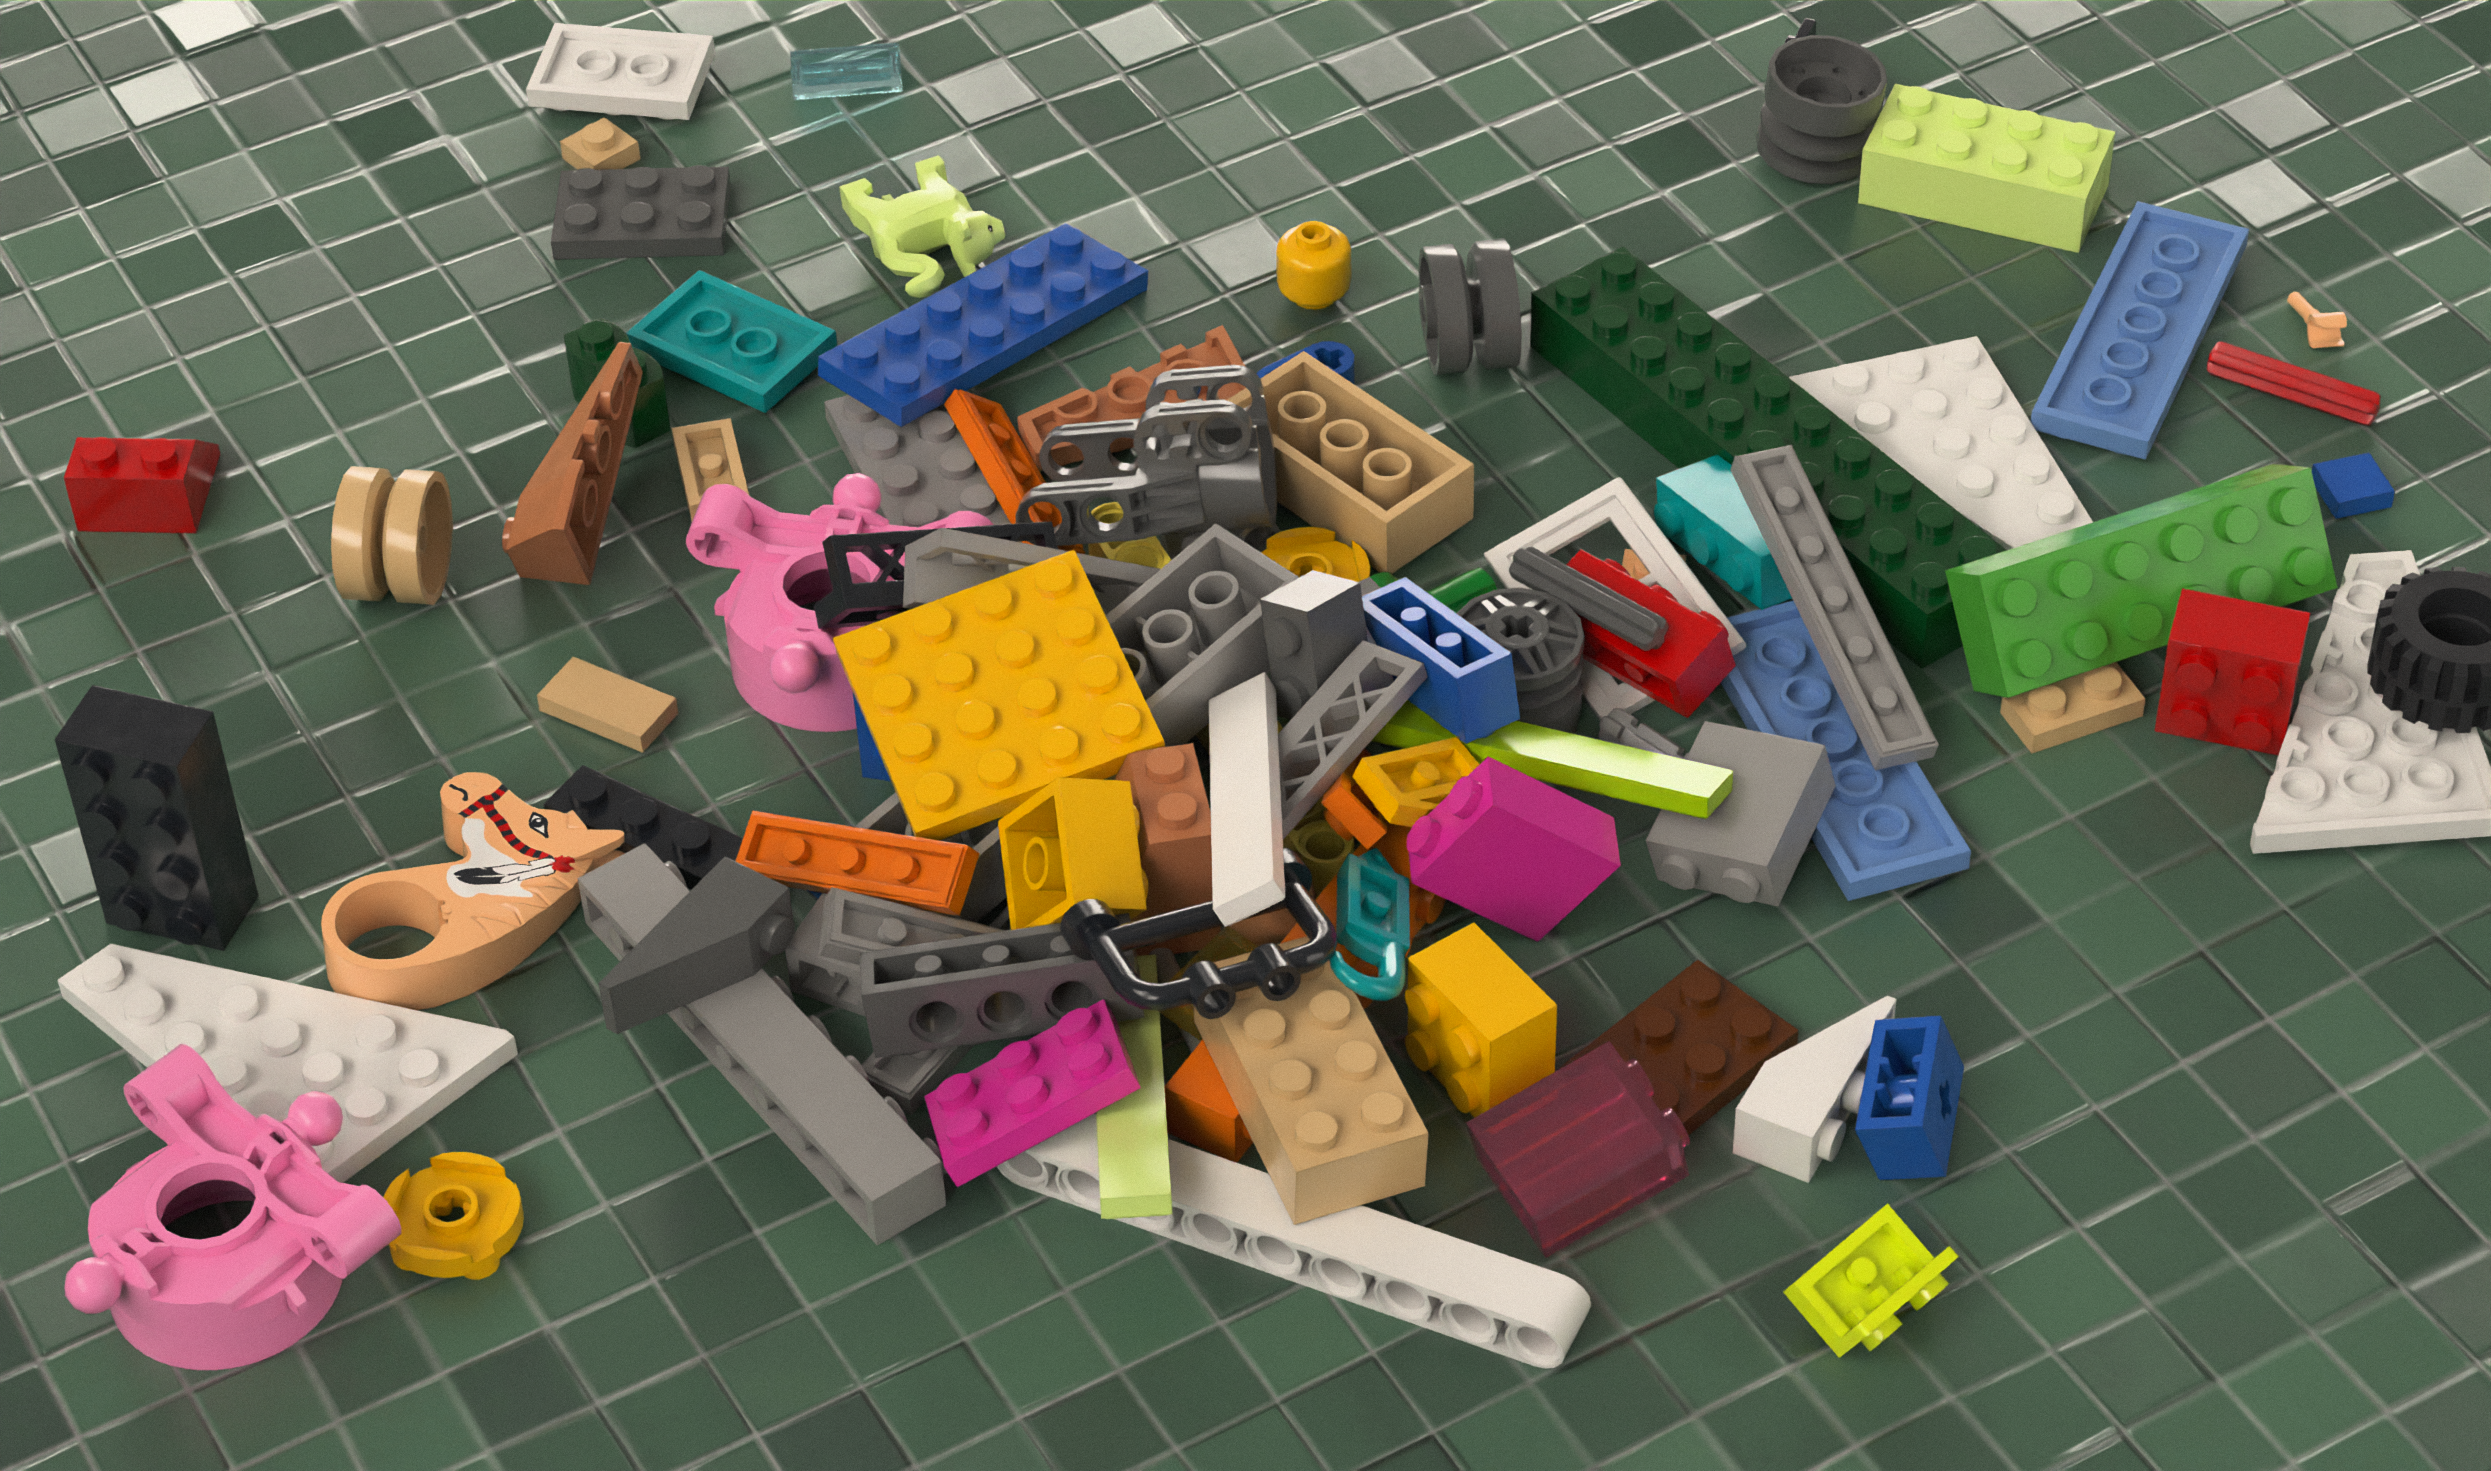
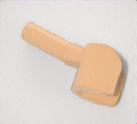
M2293 292L2288 296V303L2307 324V338L2311 348L2344 347L2340 328L2347 327V319L2344 312L2320 313L2299 292Z

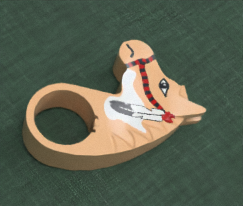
M466 772L453 777L443 784L440 791L444 839L452 851L464 858L455 862L369 874L353 880L338 890L327 903L321 921L326 970L331 987L335 993L413 1010L438 1007L480 990L521 964L570 917L581 901L577 878L625 854L615 850L624 843V832L621 830L587 829L573 810L568 813H561L555 810L532 807L513 794L497 778L486 773ZM386 926L414 927L434 937V940L422 950L397 959L368 958L347 948L356 938L364 933Z

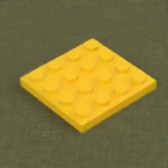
M1075 550L833 638L838 658L915 837L938 841L1004 817L1058 777L1103 780L1118 773L1128 754L1165 747L1160 730Z

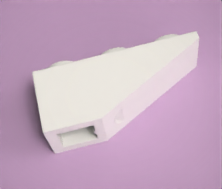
M1885 996L1765 1061L1736 1108L1733 1154L1809 1183L1823 1159L1831 1162L1836 1157L1846 1131L1845 1121L1850 1113L1858 1114L1875 1020L1894 1019L1897 999Z

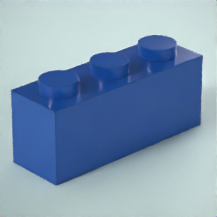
M1406 577L1362 596L1365 624L1377 646L1424 663L1428 677L1408 699L1411 703L1466 744L1478 738H1486L1493 734L1495 730L1520 719L1512 653ZM1392 675L1393 680L1395 681L1397 676Z

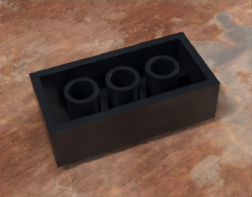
M92 685L54 740L105 921L107 924L115 925L123 930L141 931L175 939L186 945L196 944L224 951L259 895L213 711Z

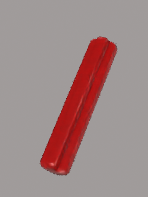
M2223 341L2215 344L2208 357L2207 372L2212 376L2363 426L2371 425L2380 409L2381 395L2378 392Z

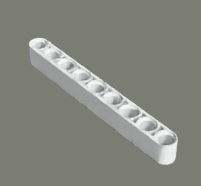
M1096 1114L1088 1116L996 1166L1002 1175L1021 1187L1101 1214ZM1169 1139L1172 1214L1116 1219L1545 1369L1555 1368L1562 1364L1591 1307L1590 1296L1585 1289L1575 1280L1563 1274L1362 1205L1294 1225L1269 1173Z

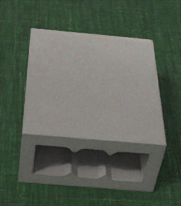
M1704 721L1686 760L1733 770L1732 792L1706 819L1663 809L1660 810L1646 838V844L1657 879L1678 889L1688 890L1695 888L1723 894L1742 903L1755 901L1779 906L1836 786L1826 747L1818 743Z

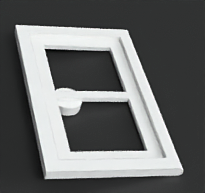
M1620 477L1484 553L1486 561L1506 589H1531L1514 580L1509 573V568L1513 562V554L1519 548L1534 547L1550 555L1611 521L1650 573L1638 581L1649 587L1656 584L1665 588L1681 605L1696 613L1706 611L1714 615L1722 622L1729 633L1727 639L1733 656L1743 651L1747 646L1737 630ZM1584 660L1581 672L1583 683L1582 696L1600 721L1603 716H1607L1614 708H1621L1632 714L1655 701L1625 682L1618 685L1611 674Z

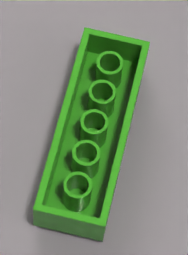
M2271 464L1945 570L1973 690L2006 698L2168 645L2182 588L2278 607L2338 588L2311 467Z

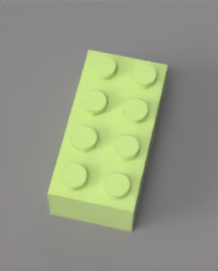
M1895 84L1862 150L1858 203L2079 253L2109 184L2115 131L2097 128L2087 123H2074L2046 117L2032 111H2019L1991 105L1977 99H1964L1931 92L1922 87Z

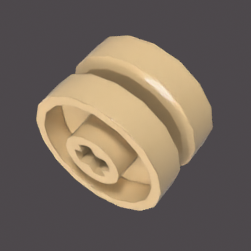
M351 466L343 475L335 501L331 536L332 569L336 588L343 599L381 601L390 589L394 598L399 603L434 605L442 595L448 576L453 533L452 502L449 486L442 472L405 469L395 482L388 469Z

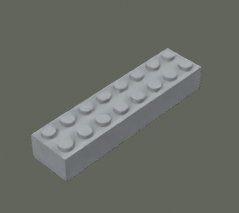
M1216 523L1106 615L1160 730L1165 747L1185 744L1209 724V699L1263 672L1267 674L1270 671L1260 599L1299 578ZM1116 775L1105 778L1103 780H1114ZM896 792L854 826L915 837ZM1001 818L939 840L969 845L980 853L960 916L939 914L977 923L1007 897L998 821Z

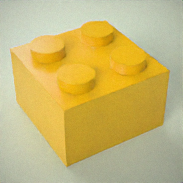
M1058 777L998 821L1011 930L1061 923L1064 914L1070 907L1086 899H1098L1105 902L1114 915L1129 913L1130 920L1147 910L1148 879L1145 871L1141 869L1137 838L1140 829V817L1137 808L1133 805L1130 781Z
M1474 922L1408 957V989L1405 991V1000L1408 1007V1035L1405 1037V1046L1414 1064L1422 1071L1429 1070L1446 1088L1451 1101L1457 1109L1463 1113L1470 1112L1490 1132L1554 1096L1557 1004Z

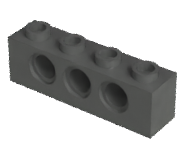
M1129 913L1115 915L1120 925L1131 922ZM1061 923L860 953L861 998L875 1058L899 1054L912 1055L926 1050L966 1044L979 1045L993 1040L1033 1034L1038 1035L1056 1025L1070 1011L1078 1008H1088L1102 999L1106 1001L1117 1022L1145 1018L1144 1010L1128 1004L1115 992L1095 960L1081 959L1072 952L1061 934ZM1136 949L1123 952L1141 978Z

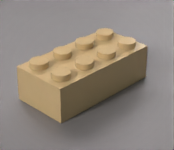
M1305 351L1261 378L1275 448L1277 502L1313 527L1334 531L1335 541L1344 543L1351 548V540H1353L1362 547L1368 557L1370 566L1378 572H1391L1393 574L1473 519L1474 464ZM1245 388L1226 401L1246 408L1251 404L1252 396L1250 391Z
M1306 936L1277 945L1283 950L1306 944L1310 939ZM1251 952L1213 963L1218 968L1247 961ZM1329 960L1322 967L1300 975L1301 982L1297 991L1285 1000L1271 1001L1263 995L1257 986L1236 992V1000L1232 1009L1220 1018L1206 1019L1194 1007V1022L1294 1225L1425 1186L1429 1133L1356 993L1347 988L1336 977L1330 967Z

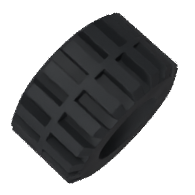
M2452 566L2451 571H2442L2439 567L2426 568L2424 575L2412 572L2402 577L2400 585L2392 584L2386 590L2384 600L2380 601L2367 664V674L2371 675L2370 685L2374 693L2383 695L2382 703L2391 711L2400 710L2403 712V719L2413 724L2418 721L2429 724L2428 729L2442 732L2443 728H2451L2456 733H2470L2472 727H2478L2483 731L2491 729V574L2480 571L2478 574L2466 572L2464 567Z

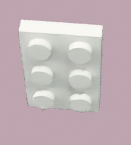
M555 23L526 88L529 107L551 108L557 111L575 110L606 113L608 115L623 114L658 117L664 120H689L715 55L713 36Z

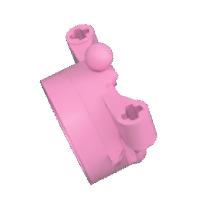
M861 473L848 474L840 479L833 490L832 502L834 505H822L813 510L810 516L778 512L750 497L745 491L736 486L716 484L709 487L701 498L689 528L686 545L695 559L706 565L740 570L729 590L718 597L714 605L715 615L724 616L732 676L740 695L761 715L788 727L818 732H838L857 729L853 690L836 653L833 638L864 626L819 629L815 611L799 607L807 603L819 601L833 591L822 541L830 535L994 525L988 518L972 511H958L950 514L947 518L919 528L890 525L888 519L876 513L881 502V492L878 484L871 477ZM893 550L884 551L890 555ZM861 552L846 553L852 583L872 582L881 568ZM905 552L898 561L902 566H905ZM888 576L886 581H895L891 576Z
M179 1044L127 1082L123 1087L126 1100L135 1115L149 1130L166 1142L168 1146L132 1165L110 1190L92 1203L88 1220V1234L94 1257L76 1262L67 1272L64 1286L65 1296L74 1309L85 1314H97L110 1309L112 1317L125 1339L137 1350L156 1361L191 1370L232 1369L274 1356L307 1335L331 1308L340 1290L342 1280L395 1240L402 1233L401 1225L392 1207L375 1189L368 1185L355 1186L338 1182L322 1169L320 1158L312 1146L331 1142L341 1131L343 1120L342 1109L333 1096L318 1091L298 1096L289 1106L288 1117L282 1122L265 1114H261L256 1118L229 1096L216 1080L208 1064L194 1049L186 1044ZM229 1201H254L250 1214L237 1227L221 1236L202 1240L181 1238L165 1229V1226L175 1219L198 1208Z

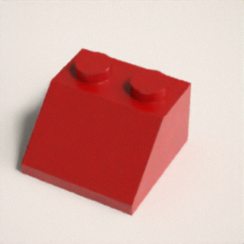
M77 437L64 475L77 530L84 532L197 533L220 457L219 445L196 439Z

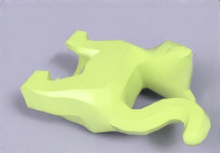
M939 155L915 163L920 190L903 194L896 199L890 194L882 196L881 199L870 197L869 195L873 193L872 184L865 178L839 187L842 208L849 216L853 225L870 237L875 257L880 259L894 274L914 277L906 283L905 291L910 296L916 298L927 297L938 291L945 276L942 266L935 259L927 256V254L945 246H950L954 259L963 276L966 277L975 272V266L990 257L994 246L1005 238V230L1001 220L983 211H973L965 195L947 183L944 161Z

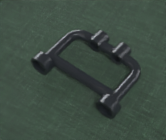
M1283 848L1284 900L1245 919L1287 908L1310 939L1309 942L1301 946L1283 950L1277 944L1267 943L1254 949L1247 961L1218 968L1213 962L1201 961L1190 966L1181 979L1164 983H1152L1142 980L1138 976L1123 952L1223 926L1213 910V900L1120 925L1105 902L1098 899H1086L1070 907L1064 914L1060 925L1061 934L1072 952L1081 959L1095 960L1115 992L1128 1004L1143 1010L1154 1011L1178 1009L1193 1004L1198 1013L1206 1019H1216L1224 1016L1232 1009L1236 1000V992L1257 986L1263 995L1271 1001H1282L1289 998L1297 991L1300 985V975L1322 967L1334 955L1338 943L1333 924L1309 893L1312 885L1310 870L1295 851Z

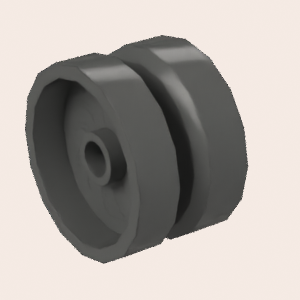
M1506 239L1475 241L1467 255L1466 270L1463 259L1453 244L1422 247L1419 255V311L1426 351L1434 376L1464 373L1467 371L1472 361L1473 343L1477 357L1486 370L1518 366L1521 358L1522 343L1521 312L1514 262Z

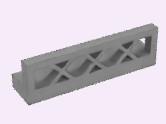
M939 528L905 546L903 608H916L1068 551ZM1076 553L1105 616L1160 570V568Z
M1362 640L1278 733L1283 839L1426 680L1428 676L1424 663ZM1392 675L1397 676L1395 681L1393 680Z

